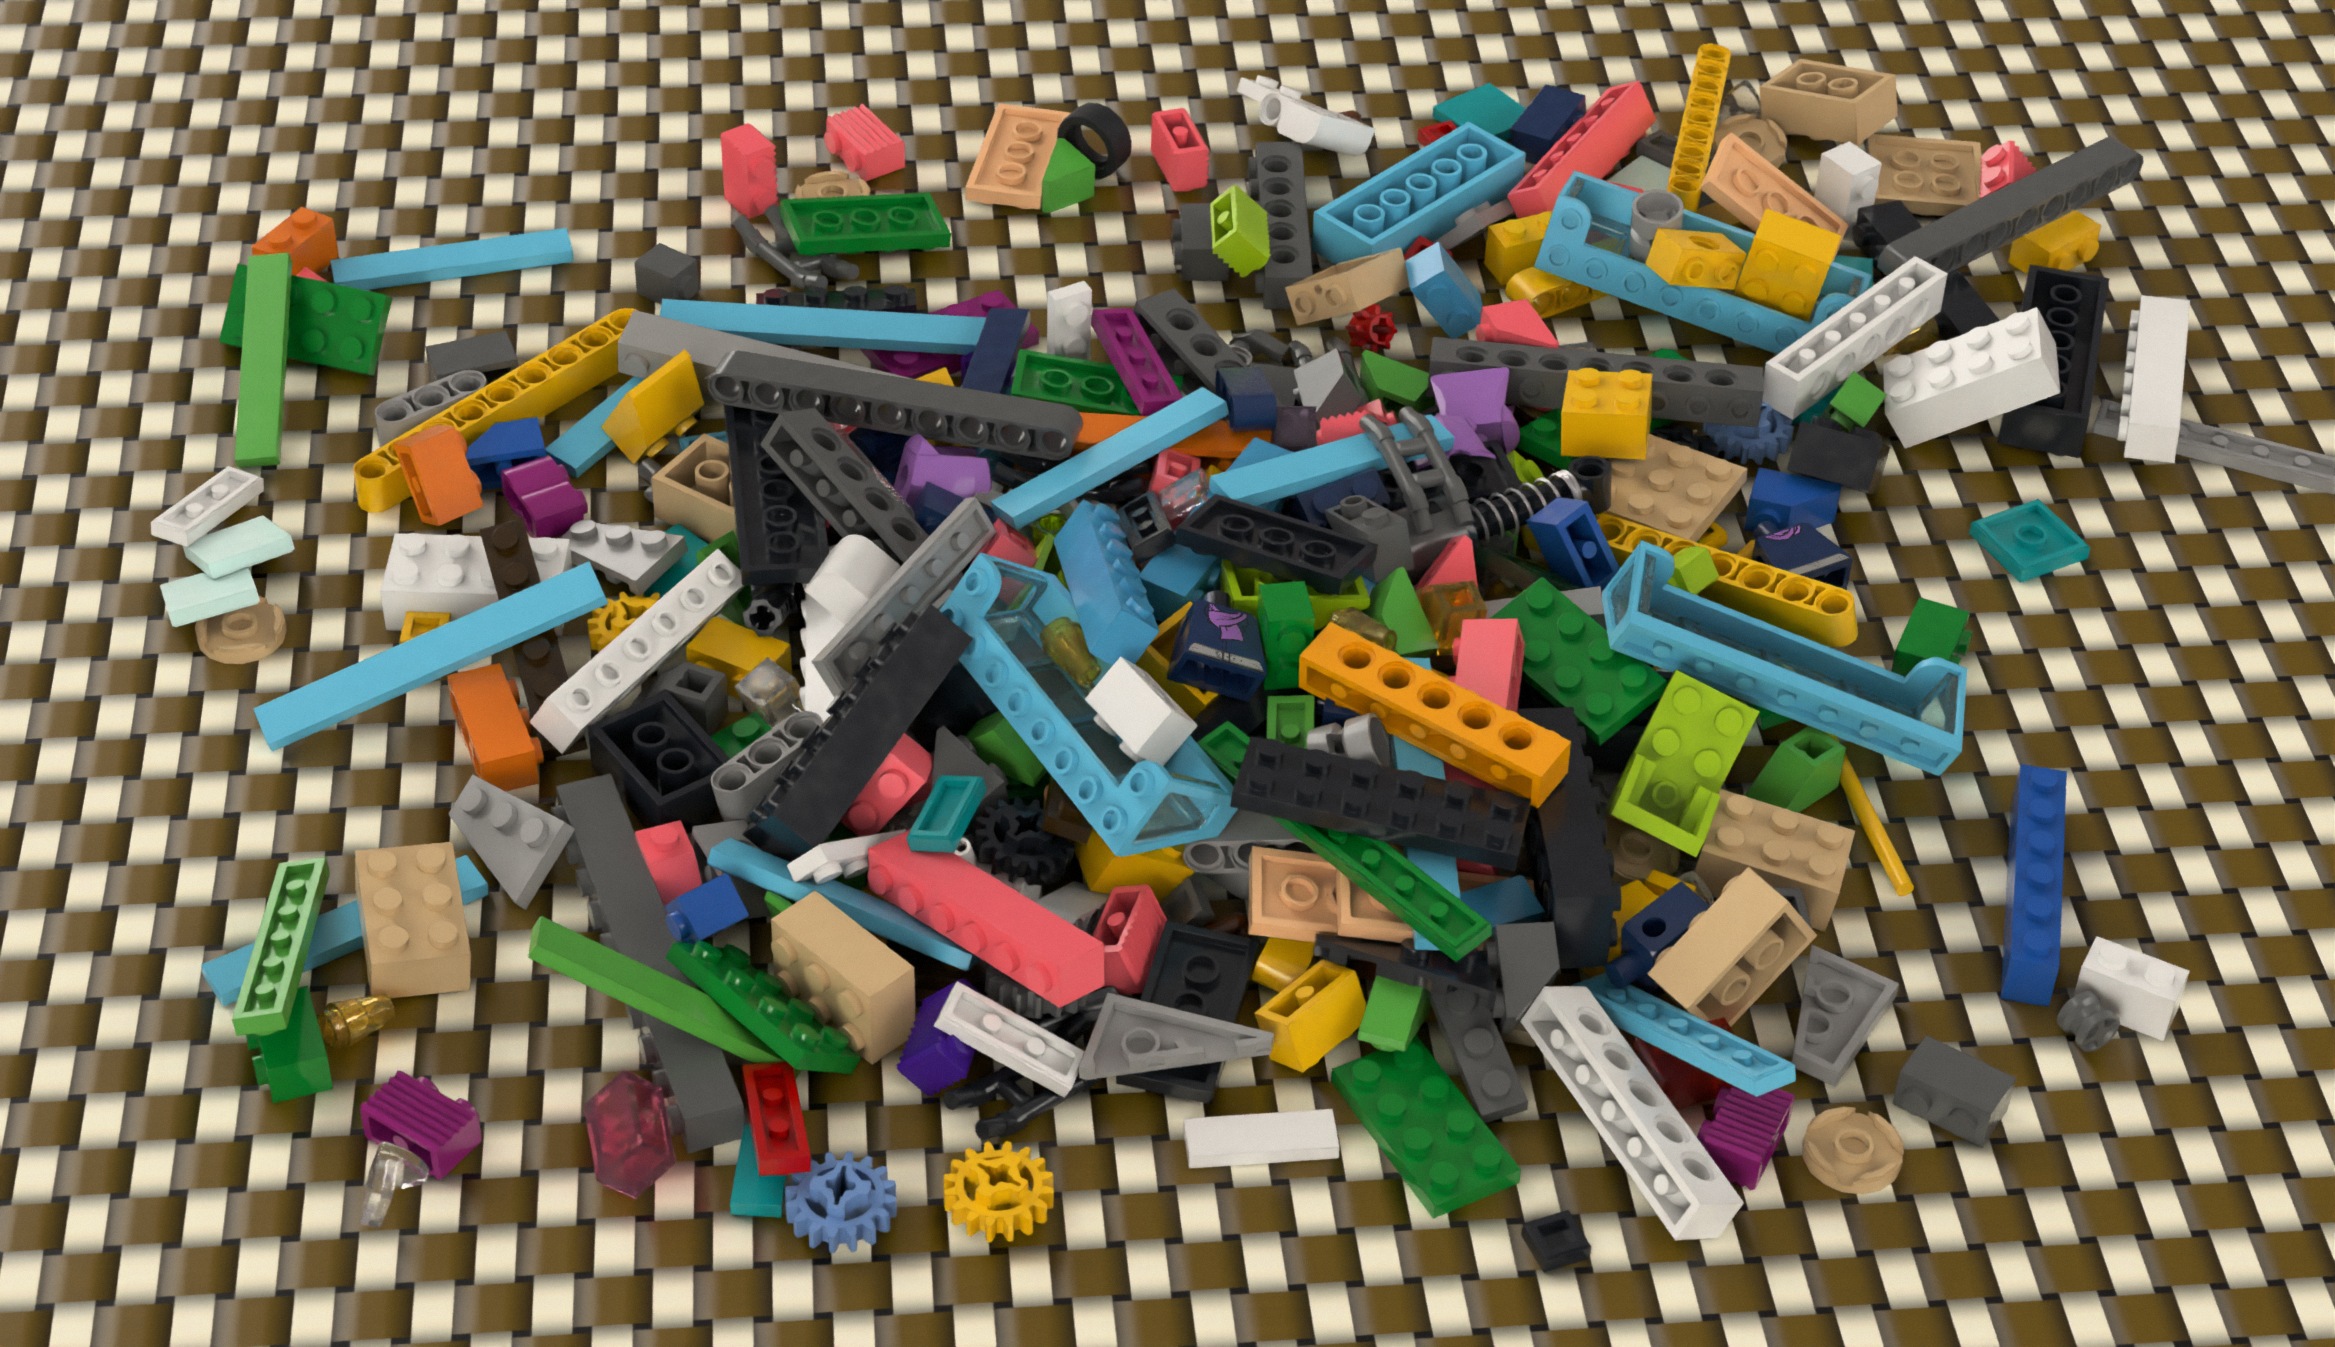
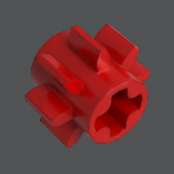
M1372 304L1366 307L1365 310L1353 312L1354 317L1350 320L1349 325L1345 326L1352 339L1350 346L1362 347L1363 352L1369 350L1377 353L1378 348L1390 349L1389 342L1398 331L1395 329L1394 322L1391 319L1393 313L1380 312L1379 304Z

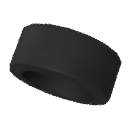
M1086 103L1079 106L1062 121L1058 128L1057 139H1066L1095 165V179H1103L1110 176L1126 162L1131 154L1132 140L1127 126L1121 117L1102 104ZM1081 125L1092 129L1100 136L1106 146L1108 157L1097 153L1088 145L1083 137Z

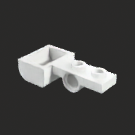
M1258 75L1256 81L1241 77L1237 92L1259 101L1260 120L1265 125L1277 127L1279 134L1299 143L1351 156H1360L1368 149L1375 128L1338 112L1326 110L1300 98L1302 92L1284 85H1281L1280 89H1278L1279 82L1271 78Z
M857 534L848 535L842 538L830 551L804 591L846 625L900 568V565L870 539Z

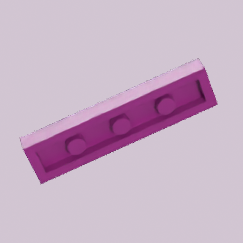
M1132 308L1092 311L1091 326L1142 416H1150L1183 398Z

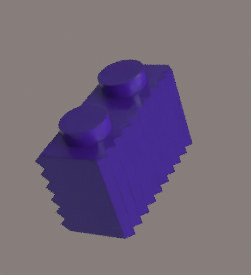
M959 979V980H958V982H960V983L964 984L965 986H967V987H969V988L975 990L976 992L982 994V993L979 992L974 986H972L967 980H965V979ZM956 982L922 1000L923 1006L919 1007L920 1013L916 1014L917 1020L913 1022L915 1027L910 1029L912 1034L908 1035L909 1041L905 1043L906 1048L902 1050L903 1056L899 1057L900 1063L896 1064L898 1071L929 1096H934L935 1092L940 1093L941 1089H947L948 1085L953 1086L954 1082H960L961 1078L966 1079L976 1053V1049L960 1041L954 1034L949 1035L934 1027Z

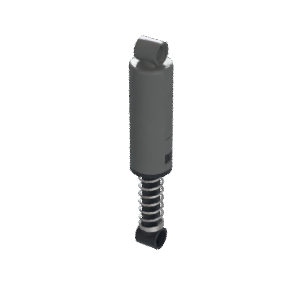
M1583 456L1569 464V472L1561 470L1552 473L1548 480L1542 477L1537 478L1533 485L1527 482L1522 483L1518 490L1512 487L1507 488L1503 495L1497 492L1492 493L1488 500L1477 498L1473 505L1469 504L1474 522L1464 527L1457 526L1452 507H1449L1445 493L1427 499L1429 504L1428 510L1435 530L1426 535L1419 536L1417 534L1413 518L1409 515L1407 506L1393 510V513L1407 520L1415 568L1407 571L1412 586L1419 582L1452 537L1467 535L1472 540L1474 561L1476 563L1479 553L1478 541L1483 545H1487L1491 536L1502 540L1505 531L1517 535L1520 526L1531 530L1526 520L1557 497L1588 501L1594 515L1607 511L1611 507L1612 465L1602 457ZM1524 487H1530L1529 489L1521 491ZM1509 492H1515L1514 494L1506 496ZM1494 497H1500L1499 499L1491 501ZM1479 502H1485L1484 504L1476 506Z

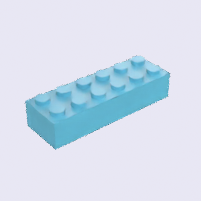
M1468 121L1316 210L1313 220L1312 251L1330 262L1338 264L1400 247L1404 255L1420 235L1434 242L1457 227L1454 219L1466 211L1476 208L1486 201L1493 206L1508 199L1507 194L1523 179L1526 153Z

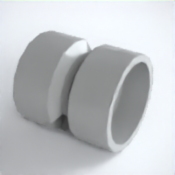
M1654 189L1645 191L1634 199L1629 250L1632 256L1639 262L1646 263L1658 228L1682 229L1684 204L1677 195L1666 190Z
M1371 712L1349 718L1345 721L1343 728L1337 723H1331L1308 731L1307 749H1319L1332 755L1355 760H1368L1377 765L1391 768L1392 758L1389 740L1381 720L1375 713Z

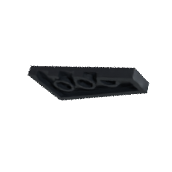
M890 285L884 289L868 290L862 286H851L844 291H827L825 288L812 287L804 292H787L784 289L775 288L766 290L764 293H756V304L917 313L915 288L908 289L903 285Z

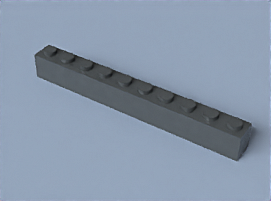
M611 773L556 786L558 805L551 807V813L575 828L564 850L569 865H578L579 869H575L577 886L581 897H590L591 901L587 902V908L593 929L602 928L603 934H600V944L697 989L693 981L665 958L674 941L678 942V940L673 937L667 926V912L636 841L634 830ZM625 1004L631 1029L640 1028L642 1035L638 1036V1042L645 1065L654 1064L655 1070L651 1074L657 1098L659 1100L666 1098L669 1106L665 1107V1113L672 1136L681 1135L687 1153L741 1139L743 1126L745 1125L744 1106L721 1048Z

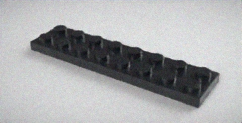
M723 404L741 584L759 586L779 583L809 584L829 554L825 518L760 445L779 414Z

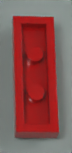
M786 1061L742 1065V1084L759 1176H782L791 1173L811 1172V1154L793 1067Z

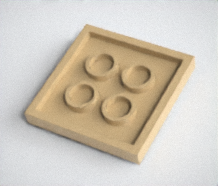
M1872 134L1867 138L1866 153L1882 163L1874 205L1900 200L1911 214L1930 217L1933 215L1946 216L1980 199V175L1982 174L1980 172L1982 165L1980 142Z
M1649 434L1646 460L1608 459L1612 465L1611 507L1603 513L1697 542L1745 484L1747 468Z

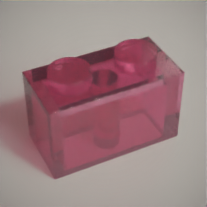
M623 1069L584 1104L596 1180L607 1188L616 1189L636 1198L676 1164L662 1087Z

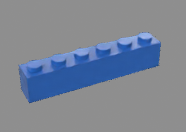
M2020 764L2010 808L2000 999L2047 1007L2050 1004L2060 967L2067 771Z

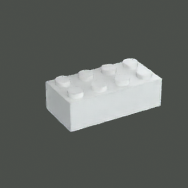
M2037 307L2025 312L2014 313L2004 320L1985 327H1976L1966 334L1947 341H1938L1928 348L1909 355H1900L1892 361L1883 364L1884 393L1887 394L1884 398L1885 415L1905 449L2060 393L2056 342Z
M395 533L380 589L386 630L402 631L406 611L451 613V620L454 621L499 601L481 536ZM528 538L541 582L572 569L570 539ZM564 623L554 627L556 636H562Z

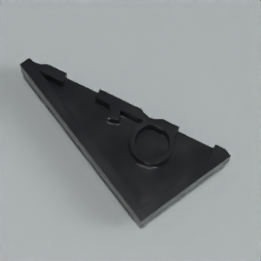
M1325 934L1315 935L1314 956H1320L1328 961L1344 966L1349 963V959L1377 963L1375 973L1377 976L1411 986L1423 987L1444 996L1460 988L1480 994L1478 1006L1494 1009L1497 989L1486 956L1483 951L1474 948L1459 961L1455 962L1441 950H1415L1414 939L1412 938L1405 939L1402 943Z

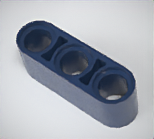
M1217 368L1215 377L1216 396L1227 403L1229 414L1224 418L1232 432L1275 431L1277 424L1276 397L1261 368Z

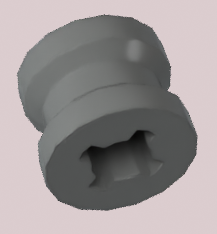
M2090 990L2082 991L2069 999L2059 1011L2056 1020L2058 1026L2063 1031L2075 1035L2076 1044L2085 1052H2093L2107 1044L2114 1037L2120 1025L2119 1017L2109 1009L2104 1010L2101 1007L2100 998Z

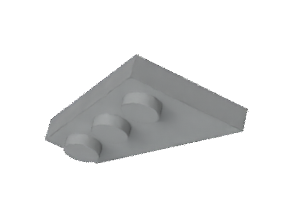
M580 520L574 523L559 538L570 539L573 564L579 566L589 561L593 571L600 570L605 572L606 580L614 584L622 581L627 583L630 592L639 596L688 551L684 536L667 534L660 530L634 529L626 525L614 526L595 523L592 520Z
M473 774L448 813L513 902L524 910L531 903L575 831V828L561 819Z
M1811 945L1791 1063L1795 1065L1796 1069L1836 1087L1896 998L1899 983Z

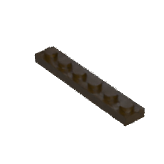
M523 518L479 529L499 600L541 582ZM554 628L512 646L531 718H533L544 701L568 680ZM534 727L542 747L544 761L588 749L585 735H583L568 750L561 754Z

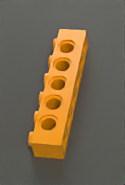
M1330 622L1299 655V688L1323 700H1326L1327 697L1335 701V706L1349 708L1360 715L1371 712L1375 713L1381 720L1386 732L1502 791L1531 799L1530 805L1536 808L1541 806L1568 773L1571 741L1561 737L1552 730H1547L1521 717L1512 710H1507L1481 697L1472 690H1467L1439 676L1432 670H1427L1401 657L1394 651L1387 650L1362 638L1356 632L1348 631Z

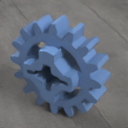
M1762 402L1758 428L1703 423L1702 432H1705L1704 436L1709 435L1711 437L1710 443H1717V452L1722 450L1725 452L1724 459L1729 460L1736 456L1739 457L1741 464H1745L1748 459H1754L1760 465L1763 462V457L1776 461L1778 453H1787L1788 445H1791L1794 427L1791 426L1792 419L1785 415L1783 416V414L1773 409L1770 405Z
M847 1151L843 1160H836L834 1155L828 1152L825 1155V1163L820 1165L811 1159V1172H807V1174L804 1172L792 1173L793 1185L786 1186L785 1188L787 1223H794V1235L798 1238L809 1234V1246L812 1248L817 1247L822 1241L828 1242L829 1253H835L839 1244H847L849 1250L855 1252L857 1251V1241L861 1239L871 1245L875 1244L876 1230L888 1233L890 1230V1218L897 1215L896 1184L894 1180H888L887 1168L882 1166L873 1170L872 1157L866 1156L860 1162H855L852 1151Z

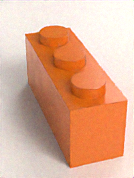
M500 663L447 675L451 709L477 777L504 791L539 784L537 765L544 763L543 751L539 738H530L529 734H532V726L526 707L519 709L517 706L520 705V696L515 679L507 680Z

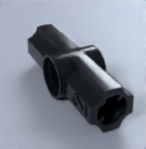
M803 584L752 585V601L743 612L745 627L755 631L758 637L773 636L788 615L802 614L801 600L805 599Z

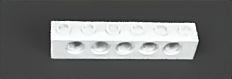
M1914 256L1766 362L1762 402L1767 403L1773 409L1792 420L1844 383L1853 371L1859 372L1941 312L1948 273Z
M716 549L544 701L530 723L563 754L588 732L589 725L600 721L701 631L713 616H717L731 604L745 586L741 584L740 570L719 549Z
M1544 986L1520 1022L1675 1240L1719 1238L1744 1204L1743 1200L1587 986Z

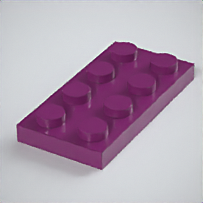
M996 290L928 314L987 318L990 308H1017L1000 290ZM1031 322L1021 349L1039 344V330ZM860 349L878 370L912 379L922 377L944 367L947 368L949 375L960 372L961 357L964 356L961 354Z

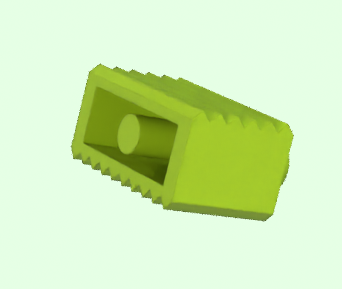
M1233 185L1210 203L1212 253L1218 254V259H1223V263H1228L1229 268H1234V272H1239V277H1246L1252 271L1261 269L1271 256L1269 253L1268 217L1266 216L1268 213L1237 185Z

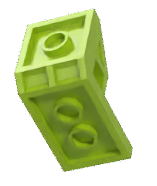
M1674 670L1610 796L1605 811L1697 857L1705 842L1721 798L1718 793L1760 711L1678 670Z

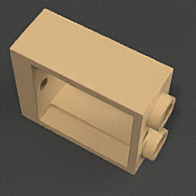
M1400 247L1340 262L1287 286L1285 289L1298 326L1360 311L1410 287L1405 259Z

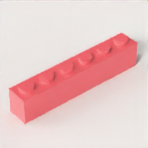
M1640 81L1609 87L1586 111L1587 113L1561 137L1507 194L1518 219L1537 215L1545 211H1553L1559 193L1574 170L1598 179L1608 176L1614 171L1613 166L1620 159L1629 155L1630 148L1647 135L1646 131L1657 119Z
M1463 619L1461 638H1454L1453 660L1454 664L1457 665L1456 676L1449 677V681L1467 690H1472L1481 697L1516 713L1525 642L1518 619ZM1443 761L1445 780L1462 781L1471 786L1497 792L1502 791ZM1456 858L1457 871L1498 875V867Z
M910 830L868 848L869 871L867 879L871 891L1055 1006L1061 1008L1104 986V943L955 855L953 852L911 851L906 839Z

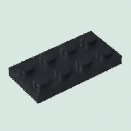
M1214 494L1178 525L1175 536L1176 544L1188 547L1196 554L1217 556L1231 561L1233 565L1240 568H1254L1270 573L1274 578L1281 581H1305L1306 585L1326 595H1340L1376 560L1378 544L1218 494Z
M1166 921L1140 1000L1237 1024L1260 952V940ZM1226 1061L1116 1076V1084L1213 1104Z

